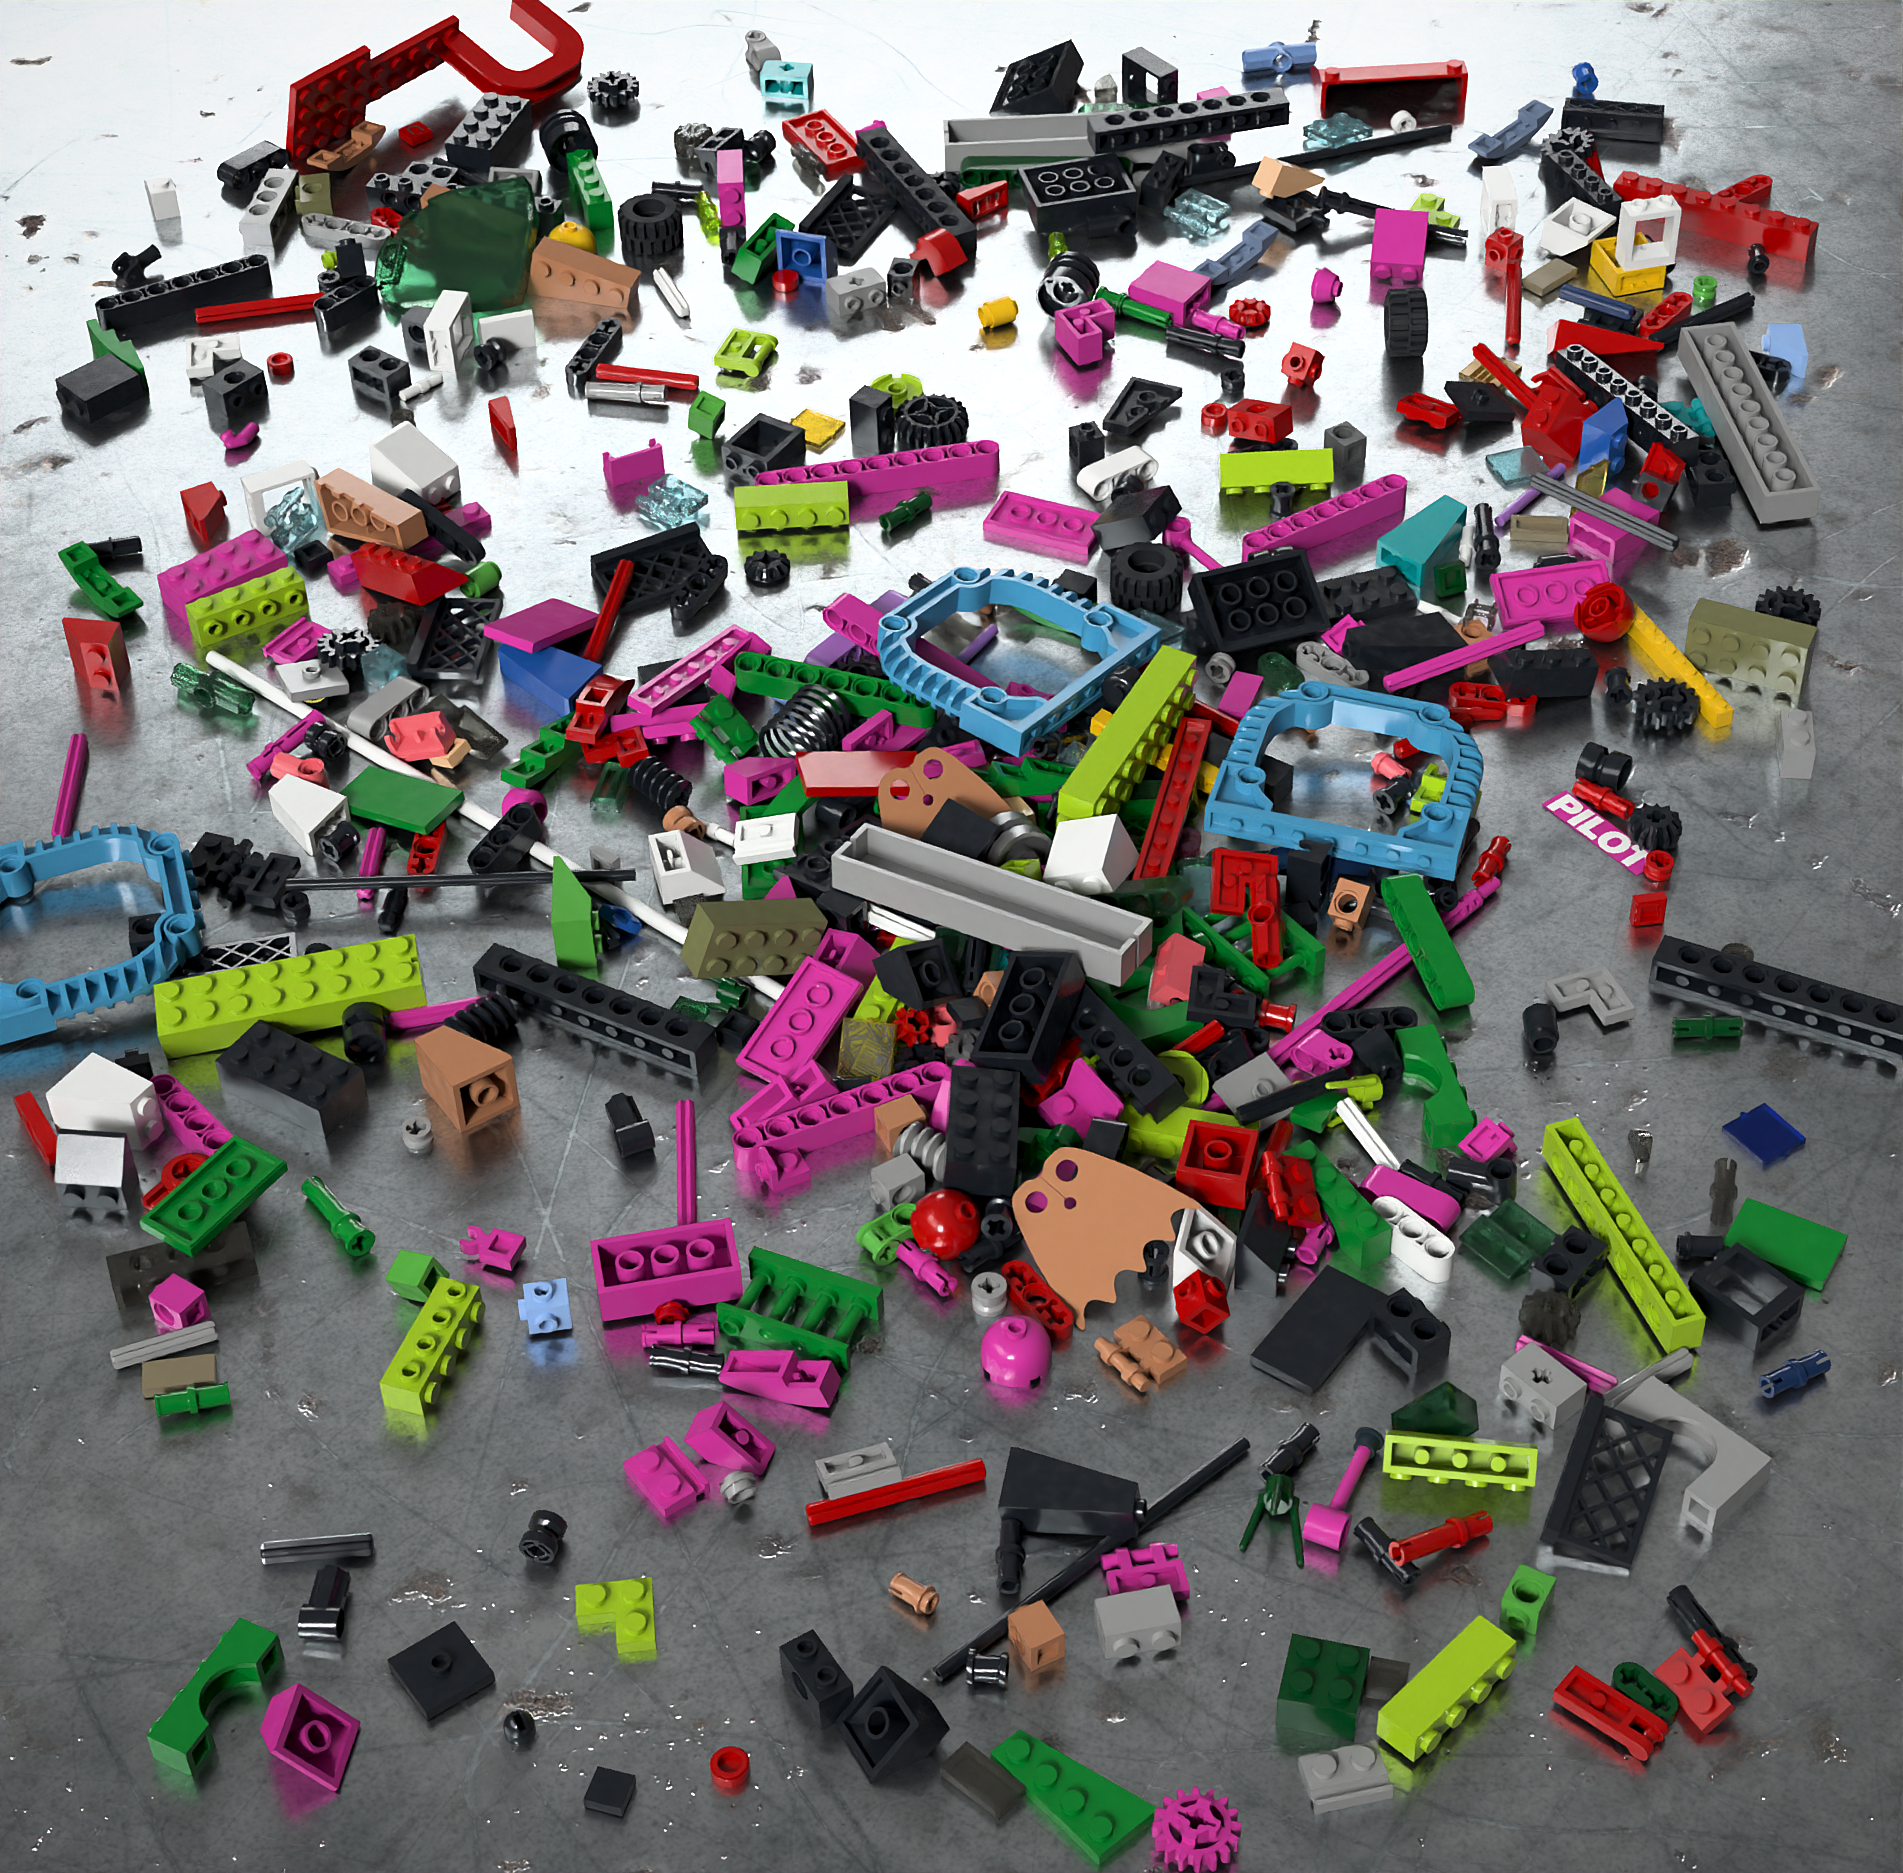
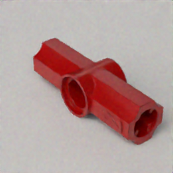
M1263 874L1255 876L1254 881L1250 883L1251 907L1247 912V918L1252 925L1253 962L1257 967H1263L1268 970L1278 967V964L1283 961L1282 936L1285 933L1286 926L1281 918L1280 882L1277 877Z
M1064 1034L1045 1085L1020 1084L1019 1096L1023 1099L1025 1105L1036 1108L1041 1102L1049 1098L1058 1086L1065 1087L1074 1061L1084 1056L1077 1046V1043H1079L1077 1038L1071 1041Z

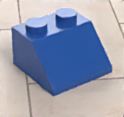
M783 229L775 231L778 271L783 269L794 270L798 273L799 279L825 283V279L832 277L838 267L837 246L827 236Z
M1616 397L1583 422L1578 468L1605 481L1615 473H1619L1625 464L1624 451L1628 441V420L1621 398Z

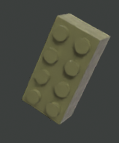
M1699 598L1689 618L1684 656L1696 669L1800 695L1810 674L1818 627Z
M811 898L698 902L680 956L696 979L795 974L807 955L814 956L822 940L828 920Z

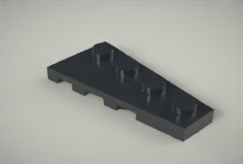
M866 814L839 830L838 836L834 839L828 840L825 838L817 843V849L808 854L804 852L798 854L797 857H793V863L786 867L781 864L773 869V879L779 881L782 876L788 875L793 888L819 898L821 894L826 893L832 887L831 856L846 841L850 842V837L864 823L882 828L881 819Z

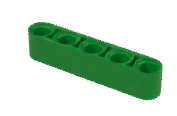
M1409 872L1384 877L1381 881L1382 897L1435 1006L1439 1010H1445L1472 1004L1475 999L1472 980L1418 873Z

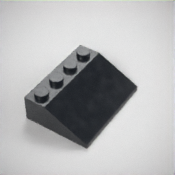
M1072 39L1010 63L990 108V117L1065 114L1085 64Z
M1116 153L1017 168L1030 220L1037 234H1050L1053 231L1075 230L1078 227H1084L1086 216L1111 213L1119 206L1130 207L1136 218V190Z
M1304 549L1195 573L1187 588L1196 616L1218 653L1230 654L1328 631L1332 628Z

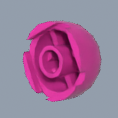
M1025 1315L1001 1317L987 1328L982 1337L981 1366L983 1370L985 1368L990 1374V1379L997 1384L1006 1387L1029 1386L1030 1380L1036 1379L1039 1376L1041 1380L1047 1375L1052 1366V1344L1046 1329L1031 1317Z

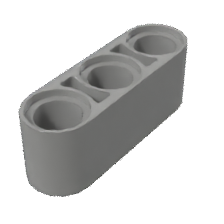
M400 675L357 706L349 715L347 726L349 730L372 742H378L384 736L391 733L388 725L391 719L413 716L427 704L430 696L429 688L405 675Z

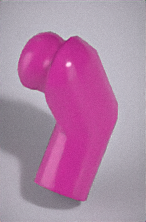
M250 422L237 435L230 429L224 431L220 435V440L224 442L223 446L229 449L246 446L256 437L260 428L257 424Z

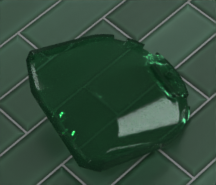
M525 176L458 188L438 194L427 200V207L418 213L412 209L397 223L400 229L393 238L391 236L386 237L376 259L374 277L376 278L381 298L390 308L401 315H404L414 305L433 309L443 290L469 292L472 313L506 309L524 303L539 227V217L532 185Z

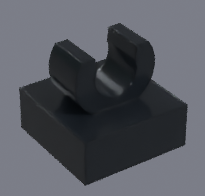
M138 1047L125 1050L124 1058L115 1059V1064L147 1080L154 1077L149 1053L139 1054Z

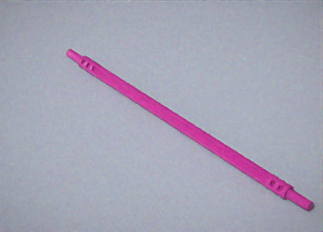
M1493 877L1492 882L1486 881L1476 890L1468 891L1458 899L1457 906L1452 911L1439 914L1447 932L1482 906L1483 900L1501 886L1498 878ZM1405 943L1270 1048L1266 1053L1274 1063L1280 1067L1290 1059L1289 1051L1311 1030H1321V1021L1325 1014L1333 1011L1351 1010L1413 961ZM1215 1092L1212 1094V1099L1199 1110L1217 1113L1219 1110H1226L1228 1106Z

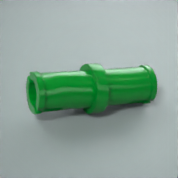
M227 1381L195 1388L194 1385H188L187 1390L159 1395L154 1394L157 1418L191 1411V1415L198 1414L199 1409L231 1405Z

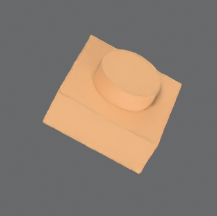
M455 738L447 755L429 759L433 765L454 768L463 761V757L472 748L466 739Z

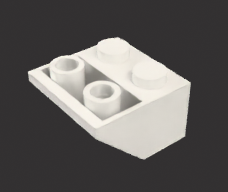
M681 830L648 835L651 865L663 905L726 893L712 846Z

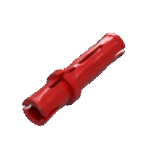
M1479 1510L1462 1518L1456 1516L1448 1518L1443 1525L1399 1541L1391 1542L1389 1544L1390 1558L1393 1560L1401 1556L1402 1558L1395 1560L1394 1563L1402 1566L1410 1561L1448 1547L1459 1548L1465 1546L1468 1540L1492 1532V1518L1487 1516L1480 1519L1487 1515L1488 1512L1485 1510Z

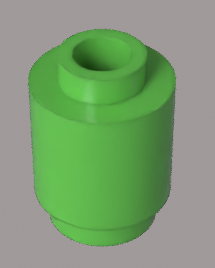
M491 560L487 562L482 561L463 573L467 575L469 581L459 587L466 597L480 598L498 586L499 581L502 579L501 569Z

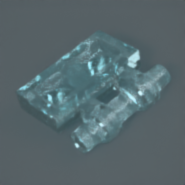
M1191 188L1175 199V208L1167 206L1164 210V215L1176 224L1183 223L1194 232L1201 231L1207 233L1210 229V224L1216 225L1231 215V205Z
M668 473L648 486L649 495L647 497L640 494L635 499V504L640 506L643 512L649 515L655 514L659 516L662 522L680 526L683 522V516L679 515V513L682 512L687 516H691L709 503L707 493Z
M299 486L293 491L289 490L282 496V501L278 505H273L263 520L268 527L276 525V529L270 535L273 544L286 554L287 559L294 553V550L298 549L319 528L311 504L302 503L301 501L305 492Z

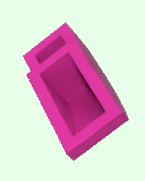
M812 1059L788 1080L778 1075L729 1116V1119L735 1129L738 1130L837 1095L840 1091L827 1070Z
M731 1350L718 1377L726 1385L763 1398L795 1405L830 1408L841 1382V1378L832 1361L799 1360L794 1350Z

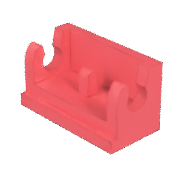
M435 711L391 719L388 725L395 736V742L391 735L384 736V739L393 756L403 762H410L447 755L457 735L443 712Z
M1177 932L1159 945L1149 1000L1153 1002L1158 1001L1166 1006L1180 1003V1001L1173 998H1180L1182 1001L1188 1000L1193 965L1203 966L1206 947Z

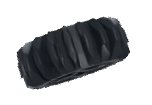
M923 393L921 397L913 396L912 400H904V405L898 406L895 417L897 437L901 438V443L908 444L909 448L917 447V449L958 444L960 440L965 439L969 428L966 407H963L961 401H956L955 397L947 398L945 394L938 396L935 393L932 395Z

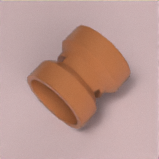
M679 805L671 808L663 819V828L667 832L681 830L700 841L705 835V825L698 818L693 817L692 812L686 806Z

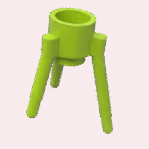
M1376 1074L1355 1076L1349 1080L1325 1084L1326 1089L1347 1088L1349 1097L1354 1102L1359 1103L1358 1107L1361 1111L1373 1109V1101L1380 1100L1383 1095L1382 1083ZM1339 1115L1329 1121L1327 1126L1332 1128L1344 1121Z

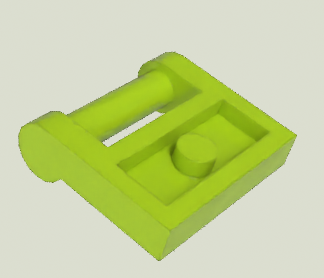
M733 328L714 355V366L729 370L745 371L748 376L756 377L762 370L761 365L768 354L778 346V339L771 334ZM756 345L761 346L753 359L748 358Z

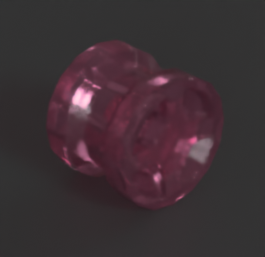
M1183 827L1174 857L1175 865L1190 867L1200 861L1201 849L1199 847L1201 846V835L1197 830Z

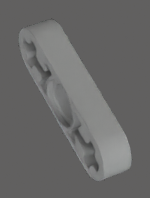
M1303 642L1297 647L1296 663L1302 669L1326 683L1368 691L1369 674L1365 670H1356L1348 660L1319 643ZM1336 667L1339 668V670L1330 671L1325 668Z

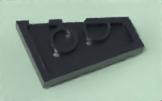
M1131 376L1102 420V430L1113 432L1117 435H1130L1183 396V387Z

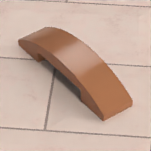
M365 120L351 130L352 139L333 152L321 149L307 159V164L331 171L349 169L361 162L374 150L383 137L386 126Z

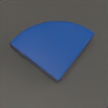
M602 904L599 909V915L627 932L638 934L643 926L624 907Z

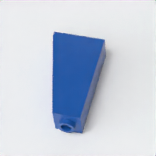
M502 643L497 649L501 673L561 717L576 710L575 702L591 680L603 674L602 665L551 646L534 653L523 651L505 643Z

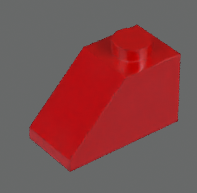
M212 481L180 491L184 513L203 543L211 540L226 518L224 506H227L226 497L222 490H217Z

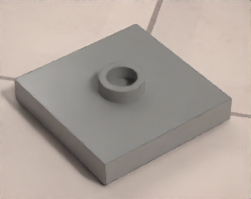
M321 659L275 666V676L292 703L349 693V683L338 666L329 668V663L322 664Z
M1264 1052L1215 1081L1212 1088L1234 1114L1238 1106L1293 1084L1269 1055ZM1294 1107L1261 1119L1259 1136L1273 1128L1278 1120L1282 1119L1285 1121L1290 1118V1112Z

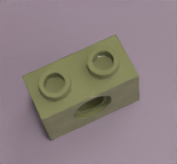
M330 174L300 175L299 186H295L297 215L302 214L303 217L309 213H321L334 216Z

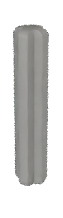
M208 1320L114 1348L110 1351L113 1366L119 1370L216 1341L218 1334L213 1320Z
M1685 1347L1675 1350L1603 1394V1399H1605L1603 1405L1614 1409L1651 1375L1663 1383L1669 1381L1693 1366V1354Z

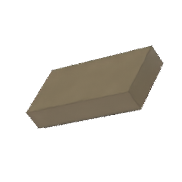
M1555 258L1522 278V287L1542 297L1575 277L1577 268L1559 258Z
M1511 515L1510 540L1568 543V517Z
M215 1353L142 1362L141 1390L144 1398L154 1397V1394L159 1395L187 1390L188 1385H194L195 1388L217 1384V1359Z

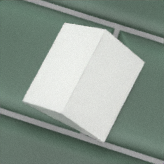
M532 309L479 319L477 334L481 344L485 345L489 338L496 337L504 344L507 351L537 346Z
M1202 1206L1200 1209H1185L1174 1249L1173 1286H1177L1199 1269L1211 1277L1219 1278L1227 1292L1235 1262L1236 1240L1238 1236Z

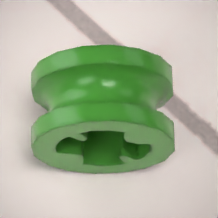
M1698 276L1694 279L1692 294L1699 299H1712L1716 296L1718 281L1712 276Z

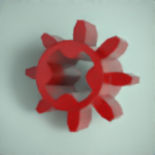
M901 1007L895 1012L899 1019L894 1020L890 1027L894 1026L896 1041L901 1039L907 1042V1046L911 1048L917 1040L923 1044L929 1039L925 1032L934 1028V1024L929 1023V1010L916 1011L909 1007L907 1012L906 1009Z

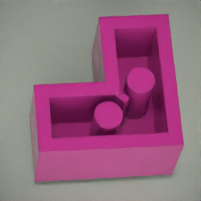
M1103 298L1055 311V339L1078 366L1086 365L1102 359V342L1115 338V311Z

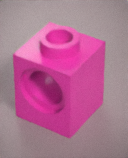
M174 1273L163 1283L156 1286L153 1292L148 1295L155 1319L173 1330L201 1323L210 1315L205 1291Z

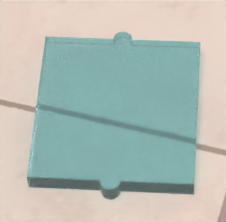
M1531 445L1486 455L1485 459L1493 469L1492 473L1497 474L1505 486L1528 481L1536 472L1546 474L1550 470L1543 462V457L1539 456Z

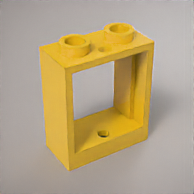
M1642 232L1635 233L1634 245L1649 243ZM1617 236L1592 241L1590 264L1614 297L1664 288L1666 265L1623 271L1622 267L1616 268L1614 262H1618L1615 258Z

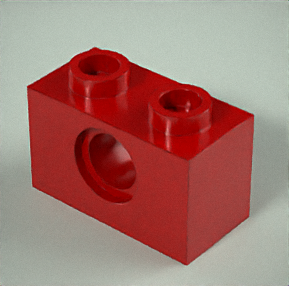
M1245 398L1227 409L1229 436L1275 444L1294 432L1291 405Z

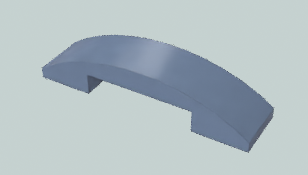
M1534 99L1518 110L1517 120L1493 136L1486 133L1482 134L1468 144V149L1491 159L1508 155L1523 146L1539 132L1553 114L1554 108Z
M1258 219L1242 232V241L1217 261L1209 258L1193 269L1192 272L1211 278V285H1220L1234 280L1251 268L1263 256L1278 235L1279 229Z

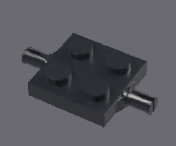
M1304 190L1286 198L1274 195L1273 199L1267 197V199L1259 202L1258 212L1296 232L1310 223H1316L1323 228L1328 227L1330 218L1324 215L1330 213L1331 209L1324 207L1317 209L1316 201L1318 196L1308 190Z

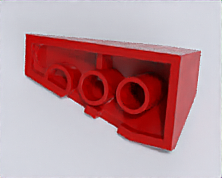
M1559 319L1547 328L1546 332L1547 355L1554 356L1555 361L1556 351L1565 349L1573 344H1581L1597 358L1657 353L1664 348L1665 344L1564 319Z

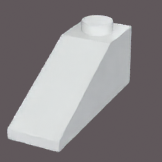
M169 174L143 178L156 221L181 216L172 177Z

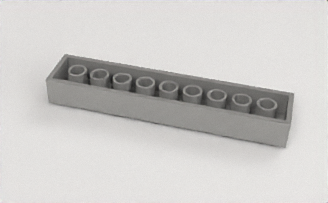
M1734 321L1682 327L1677 355L1700 402L1704 406L1707 416L1711 420V424L1760 523L1816 517L1821 488Z

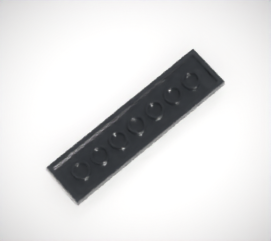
M1395 565L1316 582L1332 627L1348 614L1358 622L1417 608V597ZM1194 609L1177 613V624L1197 658L1218 653L1196 616Z

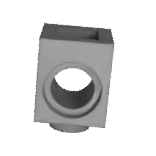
M907 1152L871 1169L872 1184L869 1185L871 1196L877 1204L881 1203L887 1211L902 1203H914L926 1195L925 1174Z

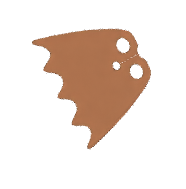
M930 747L915 756L914 762L907 768H894L882 776L879 782L878 800L882 828L918 841L948 798L987 820L1000 813L1013 810L986 782L950 753L937 747ZM931 759L938 760L943 766L942 775L935 780L927 778L923 771L925 763ZM896 780H904L910 787L909 795L903 800L893 798L890 793V787ZM926 794H930L934 799L933 803L929 806L923 803V797Z
M1062 1147L1054 1151L1044 1162L1043 1171L1040 1176L1034 1180L1025 1181L1012 1198V1207L1017 1224L1038 1267L1054 1293L1071 1310L1073 1321L1081 1330L1085 1329L1084 1308L1089 1301L1101 1300L1109 1303L1117 1301L1114 1280L1119 1272L1123 1270L1146 1271L1143 1249L1149 1241H1175L1176 1236L1171 1223L1172 1214L1179 1209L1201 1208V1205L1190 1197L1132 1167L1086 1150L1071 1147ZM1064 1160H1071L1078 1167V1174L1071 1181H1062L1056 1175L1057 1165ZM1032 1192H1042L1048 1201L1045 1210L1039 1213L1030 1212L1025 1205L1027 1196ZM1068 1197L1076 1200V1206L1072 1209H1067L1064 1206V1201Z

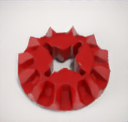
M1244 297L1243 300L1237 299L1234 304L1229 305V317L1239 325L1249 327L1261 325L1270 319L1271 306L1266 304L1265 300H1257L1256 297L1253 299Z
M185 1153L171 1159L164 1166L161 1173L163 1187L167 1188L170 1193L186 1179L187 1170L191 1174L209 1156L201 1153Z

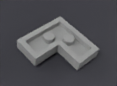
M1606 965L1545 981L1544 991L1559 1012L1590 1004L1604 1026L1635 1017L1636 1007Z

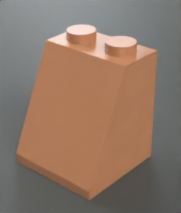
M445 1025L414 1039L422 1085L460 1133L520 1105L513 1058L510 1054Z

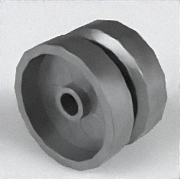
M1009 811L1000 813L989 820L998 825L1002 831L981 862L1000 867L1009 860L1039 859L1040 865H1047L1053 841L1026 815Z

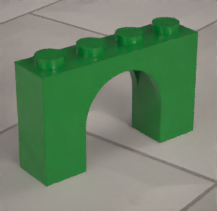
M1150 954L1139 967H1135L1133 974L1121 987L1085 975V983L1153 1055L1174 1048L1175 1044L1184 1041L1204 1027V1023L1186 1020L1188 1000L1155 1010H1139L1122 1004L1114 997L1117 994L1150 984L1154 959Z

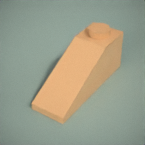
M1264 155L1252 185L1260 188L1259 193L1270 199H1273L1274 195L1286 198L1322 184L1325 178L1306 168Z

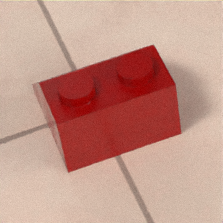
M1544 384L1521 424L1523 446L1574 462L1581 448L1583 422L1594 413L1570 391Z
M63 617L62 624L73 667L91 688L119 691L131 669L120 622Z

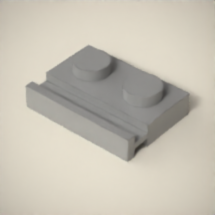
M887 1442L815 1461L817 1474L825 1491L828 1492L830 1501L902 1481L900 1467L897 1466L896 1459Z
M1376 1740L1299 1756L1298 1766L1309 1798L1313 1802L1315 1815L1393 1798L1394 1788L1388 1779V1772Z

